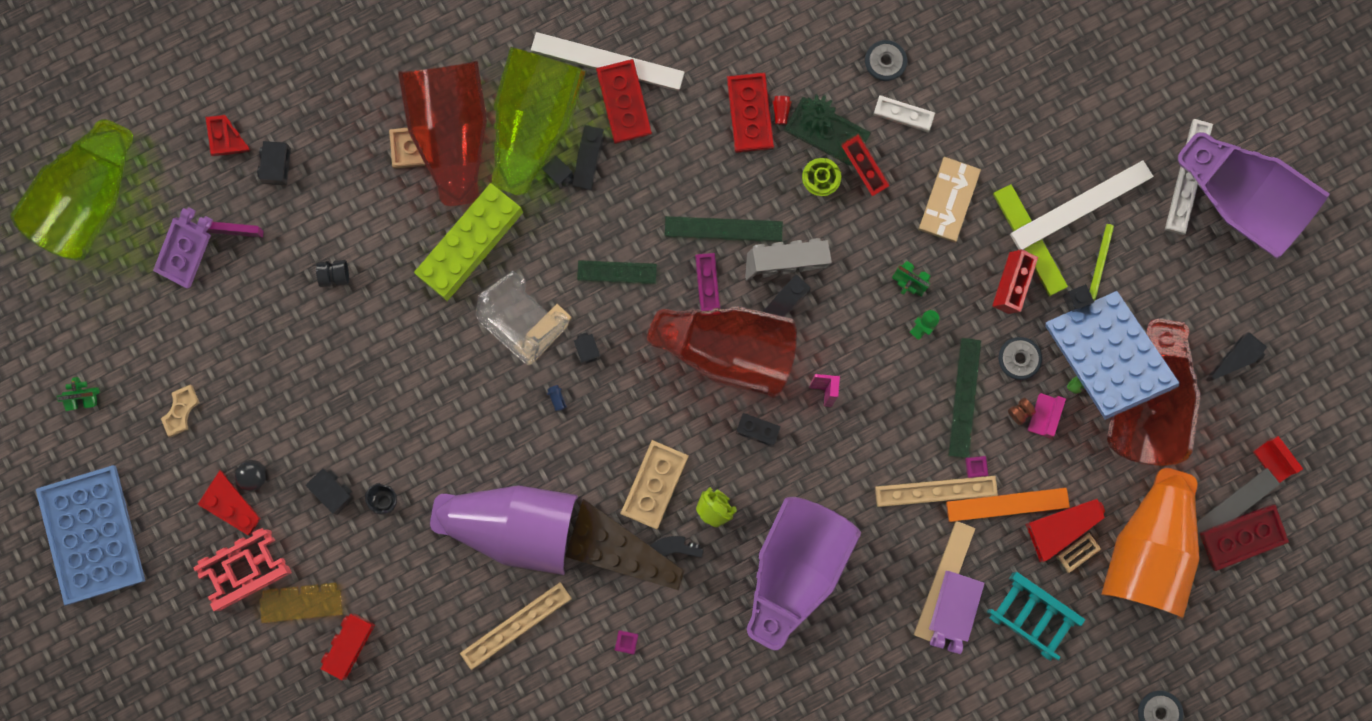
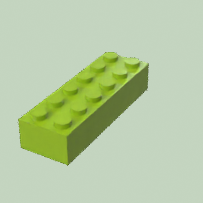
M490 183L414 271V274L443 299L448 301L523 214L521 207Z

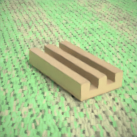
M1087 533L1058 554L1056 558L1065 567L1067 573H1070L1099 552L1101 548L1091 534ZM1087 539L1090 541L1066 560L1063 558ZM1092 545L1094 546V549L1073 565H1068L1069 562Z

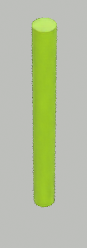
M1106 224L1090 287V293L1094 301L1096 300L1114 228L1111 224Z

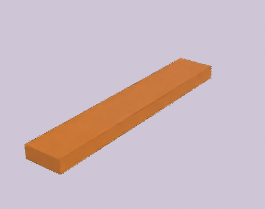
M1067 488L946 502L949 522L1070 508Z

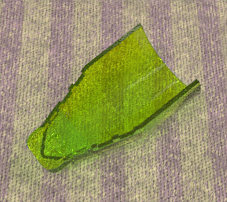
M510 47L494 102V110L496 111V123H494L496 142H494L495 168L492 175V183L495 187L515 195H525L529 191L532 180L539 173L571 126L586 70Z
M107 119L97 121L91 131L72 144L69 150L59 154L57 159L41 168L10 215L14 226L34 244L52 254L76 261L85 259L116 209L127 152L133 144L132 132Z

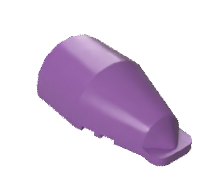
M1204 132L1195 134L1178 155L1179 165L1193 176L1226 224L1276 259L1282 256L1330 195L1280 159L1215 140Z
M520 485L461 495L440 494L434 500L430 527L434 532L449 535L503 565L564 575L567 534L573 506L576 499H578V495Z
M798 497L785 498L759 553L760 561L756 577L757 586L754 594L753 611L747 626V633L750 638L769 649H781L786 644L789 635L835 590L861 535V531L853 523L838 513L812 501Z

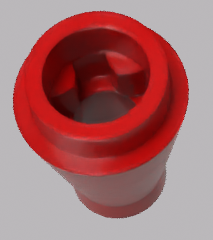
M775 96L774 101H772L776 120L775 124L786 125L792 102L789 96Z

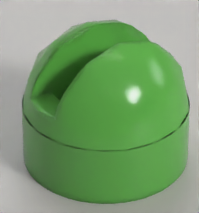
M1077 376L1067 385V389L1074 394L1081 393L1080 388L1084 389Z

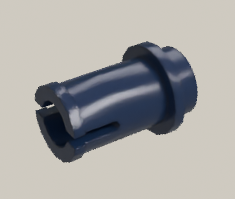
M558 385L547 389V396H550L555 412L567 408L561 393L562 388H559Z

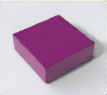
M986 456L965 458L967 478L989 476Z
M619 630L615 651L635 654L639 634Z

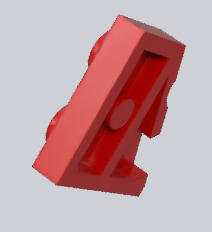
M226 115L205 117L211 156L250 152L248 145L240 137V134L232 126Z

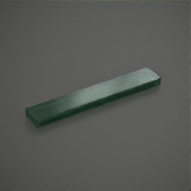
M665 216L664 236L782 242L783 221Z
M960 339L948 456L969 458L981 340Z

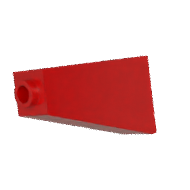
M1094 499L1026 523V528L1039 561L1049 560L1104 519L1105 509L1102 502Z

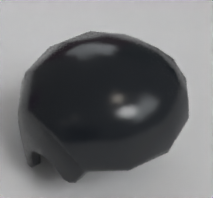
M252 459L241 463L235 472L236 484L245 491L252 492L260 489L266 481V467L258 460Z
M376 483L369 487L365 493V502L373 513L386 515L391 513L396 507L397 495L390 486Z

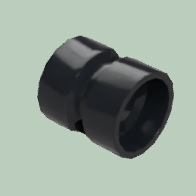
M335 260L333 264L329 261L317 262L316 276L319 287H331L333 283L336 286L349 285L347 261Z

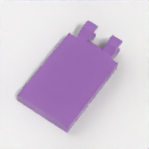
M189 207L182 209L180 218H173L153 269L154 272L185 288H190L211 237L206 231L213 219L205 216L204 218L200 217L197 224L191 222L196 211Z
M951 571L945 572L929 630L934 631L930 645L943 649L945 638L951 639L948 651L957 654L962 653V641L968 642L984 587L983 582Z

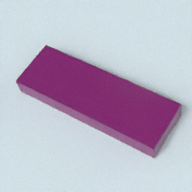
M212 222L206 233L263 238L264 232L256 225Z
M715 253L697 254L695 259L701 314L720 312Z

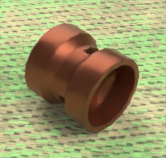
M1022 398L1017 406H1012L1008 409V413L1018 425H1022L1027 417H1032L1036 414V410L1026 398Z

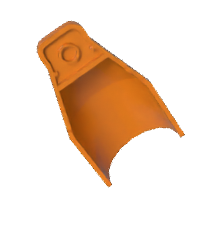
M1164 468L1158 471L1152 488L1117 537L1101 595L1114 596L1145 604L1177 616V619L1183 620L1199 563L1195 502L1198 483L1193 475L1171 468Z

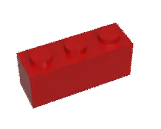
M859 133L842 143V148L872 196L889 187L887 179Z
M1023 249L1009 253L992 307L1007 314L1021 312L1038 260L1037 256Z
M355 613L345 616L341 623L342 630L334 636L331 641L333 646L330 652H326L321 660L323 665L320 669L340 680L347 679L375 627V624Z

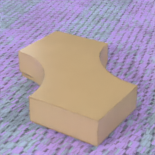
M192 385L172 392V407L161 418L168 437H173L188 430V415L199 404Z

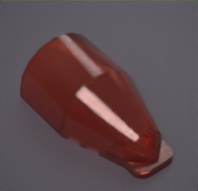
M478 61L432 69L398 72L407 130L438 188L441 203L446 206H456L475 202L479 196L477 181L487 124Z
M739 306L731 307V309L713 308V310L701 311V309L684 311L661 309L653 318L647 339L653 347L666 350L717 385L775 398L784 389L792 370L797 347V328L794 319Z
M1153 319L1148 324L1146 334L1178 380L1179 387L1110 418L1107 441L1109 447L1115 453L1130 461L1156 466L1176 465L1188 460L1192 454L1201 394L1198 389L1197 377L1194 372L1188 343V326L1179 321Z

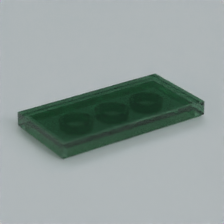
M805 97L801 98L784 129L788 134L853 167V164L842 148V143L858 133L863 142L866 143L871 134L868 130Z

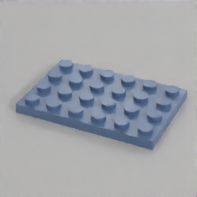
M1117 291L1095 300L1090 306L1075 312L1070 311L1046 322L1045 327L1104 419H1108L1179 387L1178 380Z
M112 465L36 489L64 605H70L145 582L116 466Z

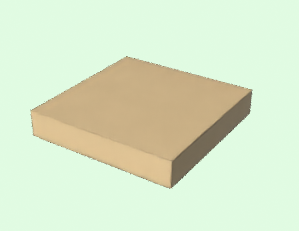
M428 126L389 130L393 169L432 165Z

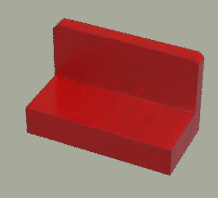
M1279 436L1269 439L1253 451L1264 468H1268L1279 483L1290 475L1297 474L1303 470Z

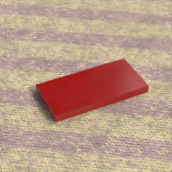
M634 59L596 68L614 143L617 144L652 135Z
M756 73L727 76L735 153L774 149L766 74Z

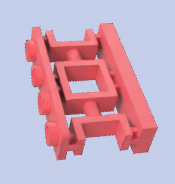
M258 529L252 533V537L248 539L241 538L235 541V546L229 549L227 547L222 548L216 552V556L212 558L205 557L197 562V566L193 567L194 571H197L199 579L210 576L217 591L208 596L212 602L210 605L213 611H221L292 573L289 566H286L283 558L274 562L266 546L275 541L271 535V530ZM265 538V540L258 543L262 554L253 557L250 549L241 552V550ZM246 556L253 573L238 581L230 564ZM229 558L221 562L225 570L224 574L217 576L213 568L205 571L208 567ZM266 561L270 569L279 567L255 580V578L262 575L258 564ZM230 580L233 588H238L242 585L241 588L219 599L220 596L226 594L221 585L222 583Z

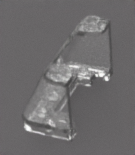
M511 271L479 295L476 316L479 322L524 363L530 365L567 328L569 320L565 314L557 311L550 315L525 292L526 282L524 278Z

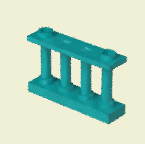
M1013 572L1009 578L1013 582V587L997 611L993 609L987 610V613L991 615L989 619L998 625L1002 623L1041 650V655L1049 661L1052 659L1059 660L1060 656L1054 652L1066 633L1074 625L1082 626L1086 619L1018 572ZM1024 589L1030 593V599L1014 623H1011L1003 615L1019 591ZM1041 601L1047 605V611L1031 635H1029L1020 627L1036 603ZM1058 613L1064 617V623L1048 647H1046L1037 639L1053 615Z

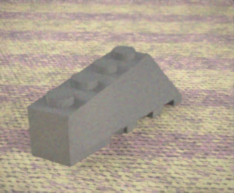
M815 238L805 243H802V240H796L786 245L783 242L773 243L772 246L767 247L764 244L755 245L747 253L746 281L753 280L755 275L762 274V278L777 274L779 271L784 275L793 273L798 268L800 272L826 268L832 263L828 240L821 241L820 238Z

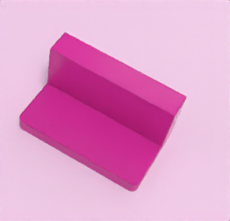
M1040 393L1034 407L1036 414L1031 417L1028 431L1047 438L1054 437L1066 398L1060 396L1054 398Z

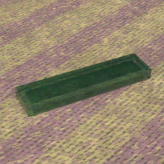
M578 260L577 280L656 284L657 264Z

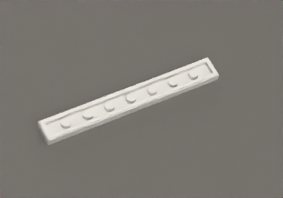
M536 32L531 48L533 53L592 69L634 59L639 81L675 91H680L684 77V71Z
M1144 160L1017 229L1010 236L1019 250L1025 249L1150 180L1154 176Z

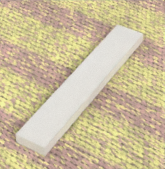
M1193 119L1187 143L1199 132L1210 135L1213 124ZM1180 167L1165 230L1185 235L1198 183L1182 167Z

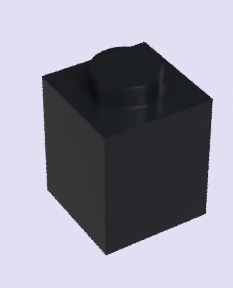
M556 155L542 168L544 175L559 189L563 186L567 187L573 181L574 175L572 170Z
M1086 284L1068 291L1063 296L1069 311L1072 312L1094 303Z
M583 333L578 335L576 340H573L582 365L601 359L593 334Z

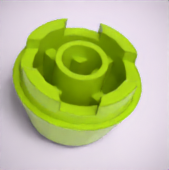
M817 158L805 166L802 173V181L810 193L817 196H827L838 189L841 183V172L832 160Z
M711 487L702 492L696 507L700 518L713 527H719L732 520L737 509L729 505L728 501L730 499L718 489L713 492Z

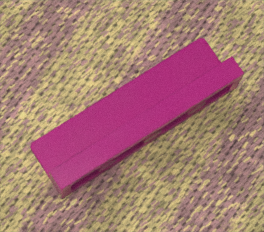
M815 374L809 388L825 390V407H832L838 398L840 376Z

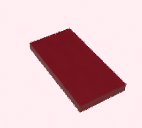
M1271 504L1199 532L1213 571H1218L1289 543L1276 504Z

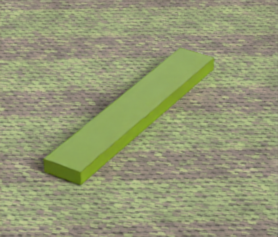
M1012 184L993 193L1013 232L1032 222ZM1042 239L1023 249L1038 257L1035 272L1049 297L1068 287Z

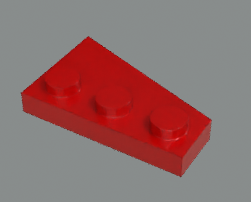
M219 470L198 503L199 506L248 536L251 535L261 519L221 470Z

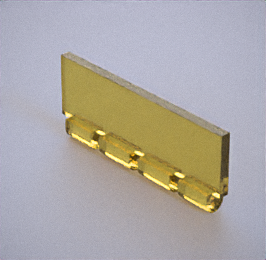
M336 582L321 584V592H319L318 584L301 586V594H299L298 586L281 588V596H279L278 589L263 590V598L259 599L261 623L343 614L341 590H337Z

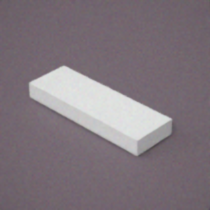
M879 96L873 115L929 133L935 113Z

